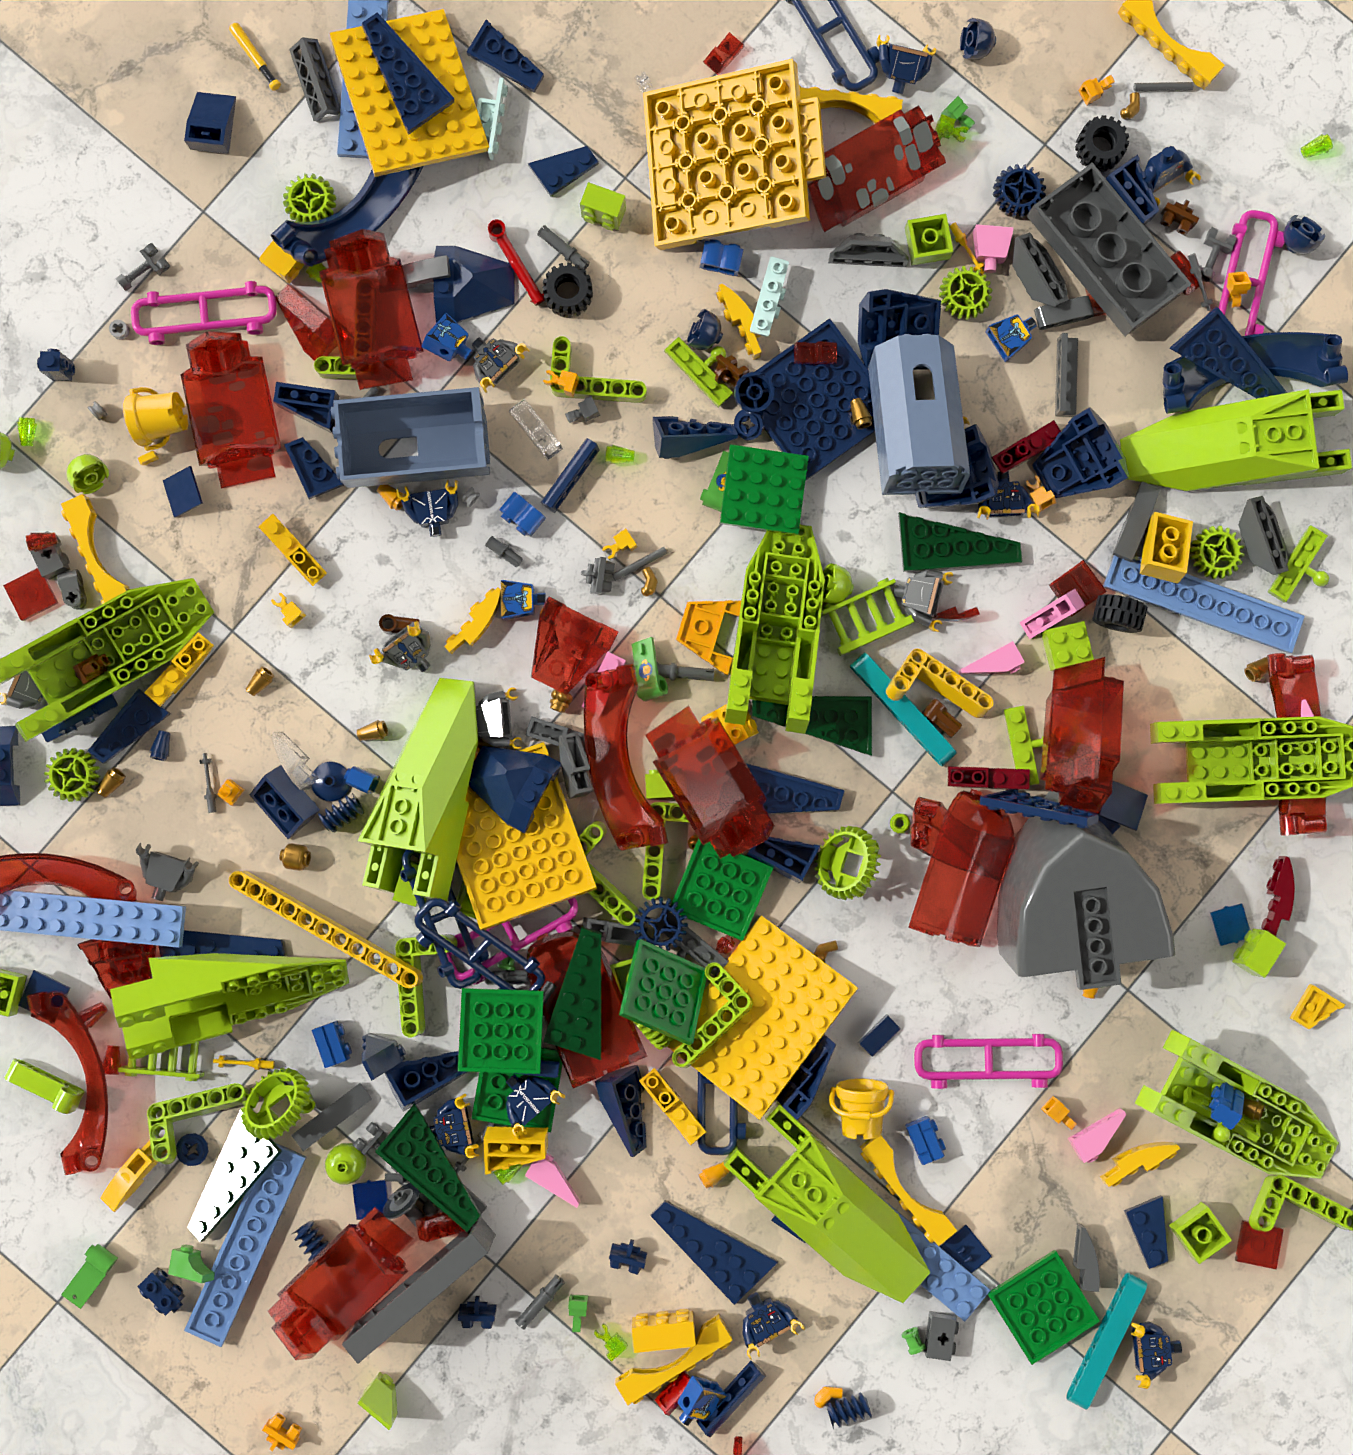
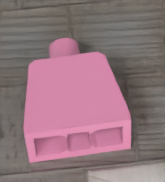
M976 224L973 230L975 258L978 262L985 263L984 272L995 273L997 264L1004 263L1014 227Z

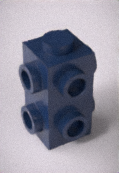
M52 348L47 349V351H40L37 367L41 373L52 381H72V376L75 375V365L66 355L62 354L60 350Z
M158 1267L137 1286L140 1289L141 1295L146 1299H150L154 1304V1308L165 1316L170 1311L175 1313L183 1305L181 1300L185 1295L182 1288L177 1284H173L169 1280V1275Z

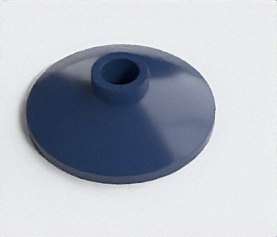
M337 762L320 764L311 776V787L315 795L325 801H336L343 798L350 788L349 785L345 784L346 780L344 779L347 769ZM329 777H331L333 780V783L331 785H328L326 783V780Z

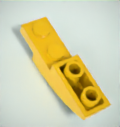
M720 284L716 295L719 303H723L725 307L723 313L726 321H730L732 327L740 324L737 327L740 336L745 337L746 344L744 345L747 354L752 355L753 360L760 358L762 352L756 338L761 337V335L750 332L754 314L734 291L724 284Z
M271 514L258 526L312 586L327 574L316 559L274 514Z
M499 587L490 589L485 594L486 598L481 603L478 601L472 605L469 615L474 620L464 623L460 628L462 631L457 635H451L445 641L447 644L444 647L451 654L466 641L472 647L486 632L497 613L501 601V590Z
M198 632L171 660V665L151 684L144 694L161 707L173 693L176 694L188 681L214 645Z
M655 1068L639 1080L690 1145L707 1133L695 1118V1115Z
M150 1140L142 1149L138 1148L130 1156L103 1192L100 1199L113 1212H116L144 1182L143 1178L158 1163L152 1156ZM167 1149L162 1152L161 1158L167 1154Z
M1153 1142L1131 1148L1112 1158L1116 1166L1101 1175L1100 1178L1108 1187L1117 1186L1122 1182L1123 1177L1135 1174L1140 1166L1146 1171L1157 1169L1160 1166V1162L1173 1158L1180 1147L1174 1142Z

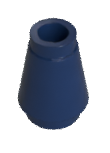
M158 731L149 751L151 753L150 758L166 761L167 757H169L171 733Z

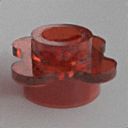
M729 935L721 937L716 944V950L720 954H728L735 945L733 938Z

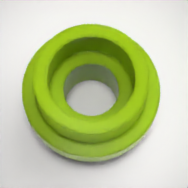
M895 814L890 819V827L896 833H904L910 827V820L905 814ZM897 820L903 821L902 827L896 825Z

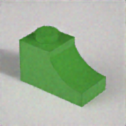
M186 1244L181 1245L180 1248L172 1249L168 1274L201 1284L214 1280L215 1272L207 1268L203 1263L200 1250L193 1249L194 1246Z

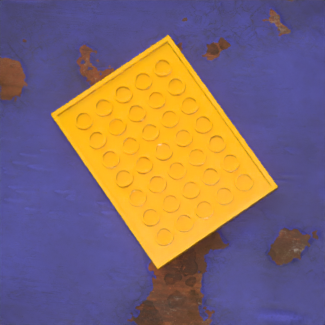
M444 9L386 21L454 97L452 105L409 135L362 26L330 33V39L375 177L488 151L489 144Z
M544 742L519 750L549 756ZM557 777L554 782L550 781L534 810L535 817L525 834L508 826L468 786L465 801L469 805L456 860L480 930H486L597 889Z
M762 915L728 958V963L723 967L751 997L753 1002L752 1008L691 1065L759 1120L762 1119L858 990V987ZM712 982L709 983L703 993L696 1031L728 1002ZM731 982L726 983L724 991L726 993L731 992L734 984ZM742 997L738 1000L740 1008H744L747 1005V998ZM726 1011L723 1014L724 1022H729L732 1019V1012ZM711 1025L708 1028V1034L714 1036L717 1033V1026ZM673 1039L667 1047L675 1052L683 1043ZM696 1039L693 1042V1048L699 1050L702 1047L701 1039ZM681 1053L679 1057L687 1061L686 1053Z

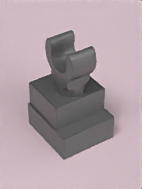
M592 396L578 403L580 409L565 414L569 423L578 420L582 416L585 421L600 416Z

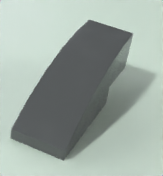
M574 732L560 735V761L568 797L573 799L586 796L593 791L587 774L590 766L579 734Z
M583 918L582 927L601 932V941L635 946L638 938L642 936V933L635 934L634 932L640 929V926H625L618 922Z
M1077 1223L1073 1265L1080 1269L1078 1285L1082 1290L1099 1292L1100 1276L1096 1251L1086 1228L1082 1224Z

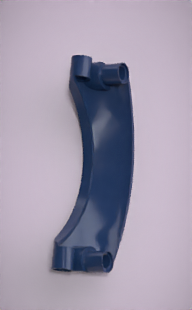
M424 166L377 177L374 176L373 170H371L362 189L343 209L325 219L312 222L286 220L271 234V237L295 261L309 267L339 256L367 239L390 218L410 192Z
M1275 332L1242 336L1274 376L1293 378L1319 387L1348 382L1347 367L1345 365L1341 366L1343 359L1340 353L1342 338L1337 334ZM1183 356L1166 363L1163 367L1162 379L1165 412L1170 414L1191 410L1205 394L1228 382Z

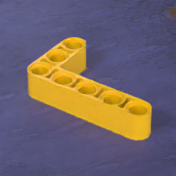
M918 648L913 649L906 657L886 689L887 696L891 700L898 701L917 678L976 718H982L994 704L990 695Z

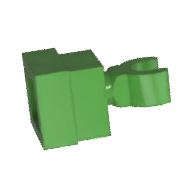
M959 96L941 113L946 119L949 118L952 123L958 119L965 131H968L975 124L970 117L964 114L969 107Z
M570 1294L568 1309L569 1316H573L572 1332H581V1316L586 1317L588 1295Z

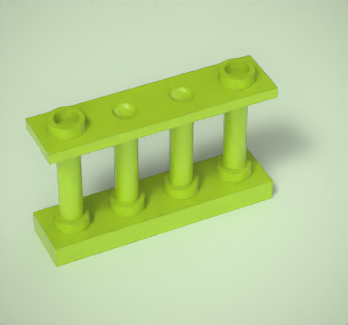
M888 578L877 582L878 586L836 605L830 603L823 607L824 610L821 612V616L829 614L841 640V646L837 648L840 656L914 623L911 615L906 617L905 614H902L890 586L896 583L895 579L889 581ZM883 590L895 616V622L889 625L887 622H884L872 594ZM865 598L877 624V630L871 633L869 630H866L854 602ZM847 606L859 632V638L853 641L851 638L848 639L836 610Z
M199 1041L190 1045L188 1071L176 1070L178 1047L170 1049L168 1069L156 1068L157 1053L149 1055L148 1067L136 1066L137 1059L130 1060L128 1057V1066L124 1065L118 1068V1072H125V1076L133 1077L137 1076V1074L185 1077V1081H197L205 1073L196 1071Z

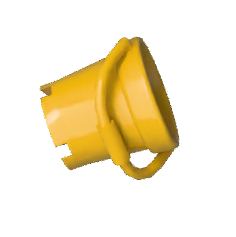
M147 387L129 390L130 395L124 399L123 413L128 432L137 445L144 446L146 451L159 449L166 445L171 434L187 430L188 415H183L182 408H185V404L178 392L158 394L155 390ZM140 392H148V393H150V394H152V395L142 396V395H139L138 393H140ZM164 437L160 443L151 445L154 440Z
M847 1079L838 1082L836 1087H831L829 1102L833 1111L841 1116L842 1135L852 1139H857V1135L863 1136V1139L880 1137L883 1116L891 1110L894 1102V1090L889 1089L886 1083L874 1079ZM835 1094H837L840 1100V1109L835 1105ZM889 1097L887 1107L884 1109L885 1100Z

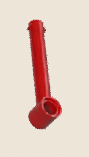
M498 219L492 220L488 224L490 239L498 243L523 287L528 292L531 298L530 302L535 306L545 301L544 294H541L508 239L505 224ZM494 228H501L502 232L496 235L492 233V230Z

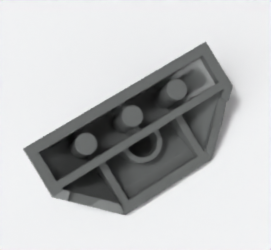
M1030 232L1015 238L1012 266L1031 299L1054 307L1067 302L1069 297L1067 296L1066 282L1047 249L1038 240L1034 239Z
M864 233L850 235L830 253L828 263L892 267H906L909 261V257L890 237H885L883 234L865 236Z
M1263 496L1248 499L1238 526L1250 561L1272 575L1288 571V551L1274 512L1265 502Z

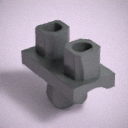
M606 557L595 558L594 564H588V569L581 571V575L586 576V584H591V594L611 592L612 582L603 579L604 573L613 574L615 563L606 561Z

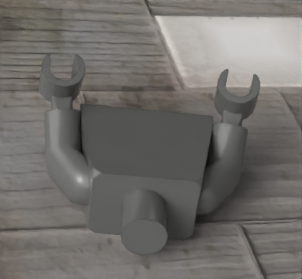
M139 843L136 853L140 858L143 878L146 879L145 884L155 887L151 898L163 901L166 891L177 892L192 882L195 868L199 865L198 861L192 865L190 857L185 861L157 851H151L149 854L151 845L147 844L145 849H143L141 843Z

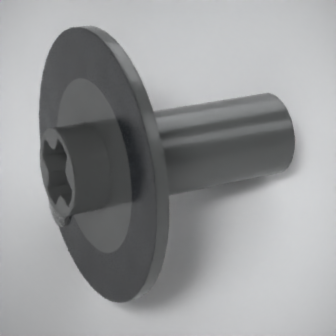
M411 1183L397 1189L390 1195L384 1205L383 1215L387 1219H395L404 1214L416 1228H421L427 1222V1217L415 1205L421 1192Z

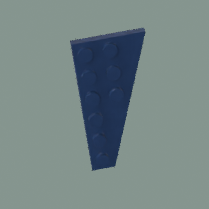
M1218 307L1209 312L1169 348L1255 398L1287 393Z
M738 761L736 766L727 770L724 774L729 779L721 785L716 803L719 809L713 816H716L730 804L738 805L740 812L737 815L839 810L844 790Z
M184 930L182 947L158 946L160 957L211 953L286 957L282 939Z

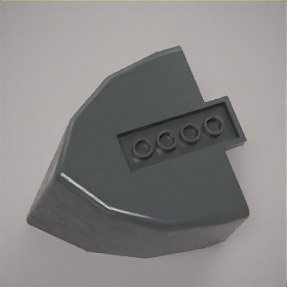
M1052 788L1045 796L1046 799L1059 802V806L1069 805L1072 806V810H1085L1057 788ZM1039 816L1029 817L1015 836L999 882L997 940L999 954L1019 977L1075 970L1079 990L1122 984L1120 964L1175 956L1174 936L1158 886L1102 822L1098 820L1097 824L1090 825L1089 828H1078L1077 824L1073 823L1064 825L1059 824L1058 820L1054 819L1052 821L1040 820Z

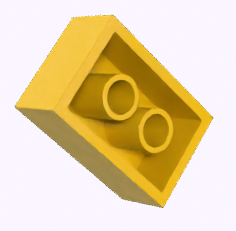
M1158 512L1152 514L1145 529L1140 566L1141 575L1177 584L1187 573L1193 521Z
M679 1309L676 1313L659 1311L656 1315L648 1316L647 1313H640L636 1317H632L634 1353L696 1347L693 1311Z

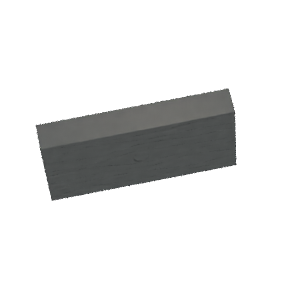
M1093 163L1036 203L1027 215L1029 220L1125 337L1183 294L1191 285L1186 276Z
M482 1217L477 1220L469 1232L463 1230L354 1324L342 1345L357 1364L489 1252L496 1234Z

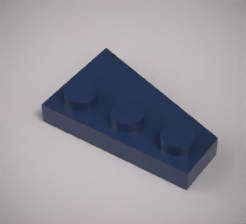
M584 146L530 162L528 166L550 197H552L599 163L588 146Z
M303 437L284 444L308 500L344 486L340 479L337 478L333 469L324 462Z
M1157 1196L1124 1210L1147 1267L1151 1269L1168 1262L1163 1196Z

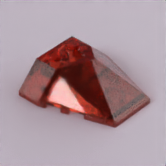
M548 596L539 614L531 678L567 695L584 675L597 664L596 662L611 649L618 631Z

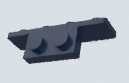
M113 694L41 734L46 742H51L64 734H72L78 730L77 727L93 723L96 717L117 707L118 703Z

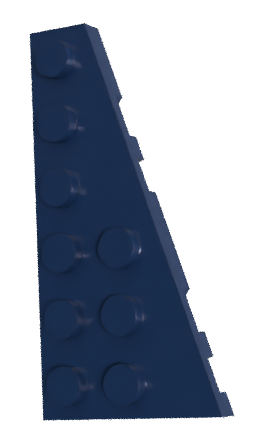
M378 12L362 22L363 31L408 135L454 103V97Z
M1009 789L980 797V805L988 806L989 810L1004 809L1005 813L1016 814L1019 812L1024 817L1039 816L1040 820L1052 821L1054 819L1058 820L1059 824H1077L1078 828H1089L1090 825L1098 823L1099 815L1080 809L1072 810V806L1069 805L1059 806V802L1040 796H1030V793L1027 792L1018 793L1017 789Z
M666 1200L650 1214L658 1225L734 1305L778 1263V1260L770 1258L761 1251L688 1214L683 1209Z

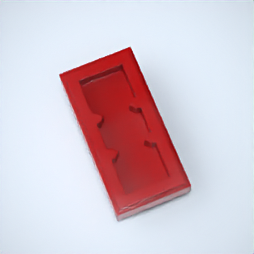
M686 1371L679 1373L678 1378L670 1382L655 1399L667 1416H670L679 1406L678 1399L690 1380V1376Z

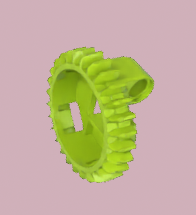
M841 826L840 830L834 829V834L828 833L829 839H823L825 844L820 846V853H816L819 857L814 862L818 863V866L814 870L818 871L815 875L816 878L820 879L818 884L822 886L821 889L826 891L828 895L837 899L846 900L848 898L853 900L854 896L862 897L866 893L867 887H872L870 884L871 880L876 881L874 874L879 873L876 867L881 865V863L877 862V859L881 857L878 854L880 848L877 841L872 839L873 835L867 834L868 831L855 826ZM843 836L849 838V841L840 847L833 845H837L840 841L844 840ZM849 852L863 856L857 877L842 873ZM825 870L832 872L835 884L829 883L831 879Z
M290 1068L274 1069V1072H268L266 1077L261 1076L262 1080L260 1082L255 1081L256 1086L250 1088V1094H246L247 1100L242 1102L245 1107L241 1108L243 1113L241 1115L242 1124L255 1138L269 1140V1138L275 1139L279 1135L282 1136L284 1131L289 1132V1128L296 1126V1122L301 1120L300 1113L306 1114L315 1108V1101L310 1088L307 1086L309 1083L305 1080L306 1078L298 1071ZM292 1080L294 1086L285 1085L284 1081L291 1082ZM259 1096L264 1098V1102L260 1111L256 1114L253 1109L256 1108ZM287 1096L290 1106L278 1118V1115L270 1108Z

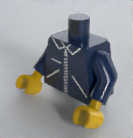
M447 480L446 489L412 493L410 497H408V487L404 486L405 494H400L397 489V496L399 499H402V505L410 519L421 527H429L430 537L441 536L440 525L448 524L449 519L453 518L458 507V493L456 491L458 481L455 480L454 487H451L449 480Z
M513 1074L506 1081L513 1090L507 1096L508 1100L506 1102L507 1116L513 1128V1135L519 1139L518 1132L520 1130L526 1135L527 1130L522 1124L525 1126L551 1102L560 1105L557 1102V1098L560 1096L565 1099V1094L559 1092L549 1080L539 1077L531 1078L529 1076L522 1082Z

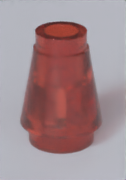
M31 532L30 535H26L29 551L37 552L58 544L55 532Z
M101 1001L80 1011L76 1019L81 1027L86 1030L88 1027L92 1028L108 1012V1009Z
M107 1045L101 1069H103L102 1074L119 1075L118 1068L121 1067L120 1046Z

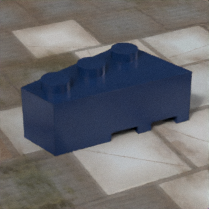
M757 835L747 856L774 867V871L799 884L803 881L821 845H811L798 841L794 842Z

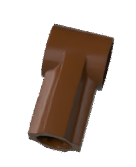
M385 614L380 618L379 626L386 634H397L412 622L418 621L420 623V619ZM386 620H393L394 625L390 629H385L383 627Z
M934 698L922 711V714L931 724L937 725L945 734L952 738L962 727V724L947 711L948 709L940 701Z

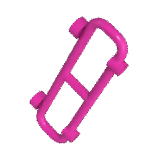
M1258 210L1245 212L1241 216L1239 223H1235L1233 226L1232 235H1236L1237 238L1233 246L1219 304V309L1225 315L1230 297L1226 287L1228 273L1236 272L1248 220L1256 218L1269 222L1270 231L1258 279L1249 277L1252 283L1251 286L1256 287L1245 336L1263 334L1264 326L1256 324L1273 249L1274 247L1282 248L1284 245L1283 231H1278L1277 219L1270 213Z
M255 281L245 282V287L167 296H159V292L150 291L147 293V298L138 299L132 305L131 322L133 330L141 336H148L149 344L151 345L165 344L164 334L247 326V333L250 335H259L263 333L262 324L271 322L276 316V297L271 288L257 286ZM258 294H266L268 297L269 312L265 316L209 322L207 299L244 295L252 297ZM199 300L201 323L142 328L140 326L139 310L143 306L157 307L160 304Z
M576 898L568 899L570 904V911L521 940H519L510 921L502 923L513 944L510 947L515 951H519L555 929L559 936L574 929L570 920L578 912ZM496 926L491 927V928H488V929H486V930L489 931V930L495 928ZM474 931L470 932L472 940L480 936ZM461 933L455 935L458 942L457 947H464L465 943ZM501 951L481 964L489 968L508 957V955ZM446 953L449 962L454 966V975L457 980H464L474 974L475 969L473 968L464 973L459 972L452 960V953ZM482 975L480 980L474 983L473 985H477L485 981L487 978Z
M1032 1034V1038L944 1039V1035H932V1039L922 1040L917 1044L914 1052V1066L921 1078L931 1080V1088L934 1089L947 1088V1080L1031 1079L1032 1087L1047 1088L1048 1079L1057 1077L1063 1069V1051L1059 1042L1051 1038H1044V1034ZM1050 1046L1055 1051V1067L1050 1071H993L992 1047ZM927 1047H984L985 1071L928 1072L923 1069L922 1052Z

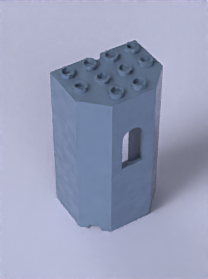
M904 334L875 346L868 370L882 495H910L923 491L928 494L962 493L970 476L954 345L939 335ZM930 369L935 400H916L913 370Z
M479 387L333 400L334 407H331L332 419H335L336 427H333V437L338 442V446L334 447L335 458L339 460V466L336 467V475L347 488L490 475V467L487 466V464H490L487 419L483 408V395ZM417 437L418 456L384 458L379 453V446L385 440Z

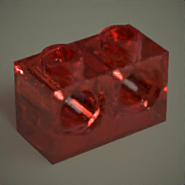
M443 1211L415 1219L419 1240L425 1242L465 1231Z

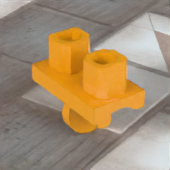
M276 1413L272 1419L269 1418L262 1431L268 1434L266 1440L272 1443L269 1449L272 1452L275 1447L284 1450L285 1446L293 1450L300 1440L299 1436L302 1427L293 1423L289 1430L283 1428L282 1424L286 1418L280 1413Z

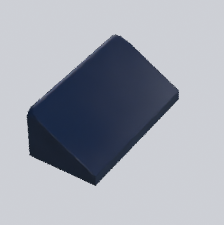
M886 1014L858 1043L873 1057L901 1028Z

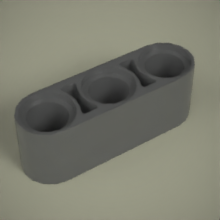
M1089 296L1069 299L1067 302L1055 307L1051 305L1040 306L1034 310L1039 330L1086 320L1094 316Z

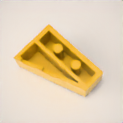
M487 1126L483 1139L485 1175L491 1174L494 1170H506L513 1165H524L545 1159L548 1149V1128L524 1127L527 1130V1134L525 1135L520 1130L518 1132L519 1139H517L512 1133V1127Z

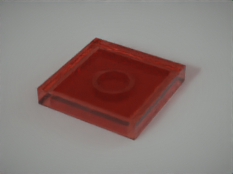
M38 568L3 585L21 621H25L58 604L47 579L41 576Z
M1242 1220L1235 1260L1277 1270L1284 1229L1274 1226L1270 1231H1258L1250 1226L1249 1221Z

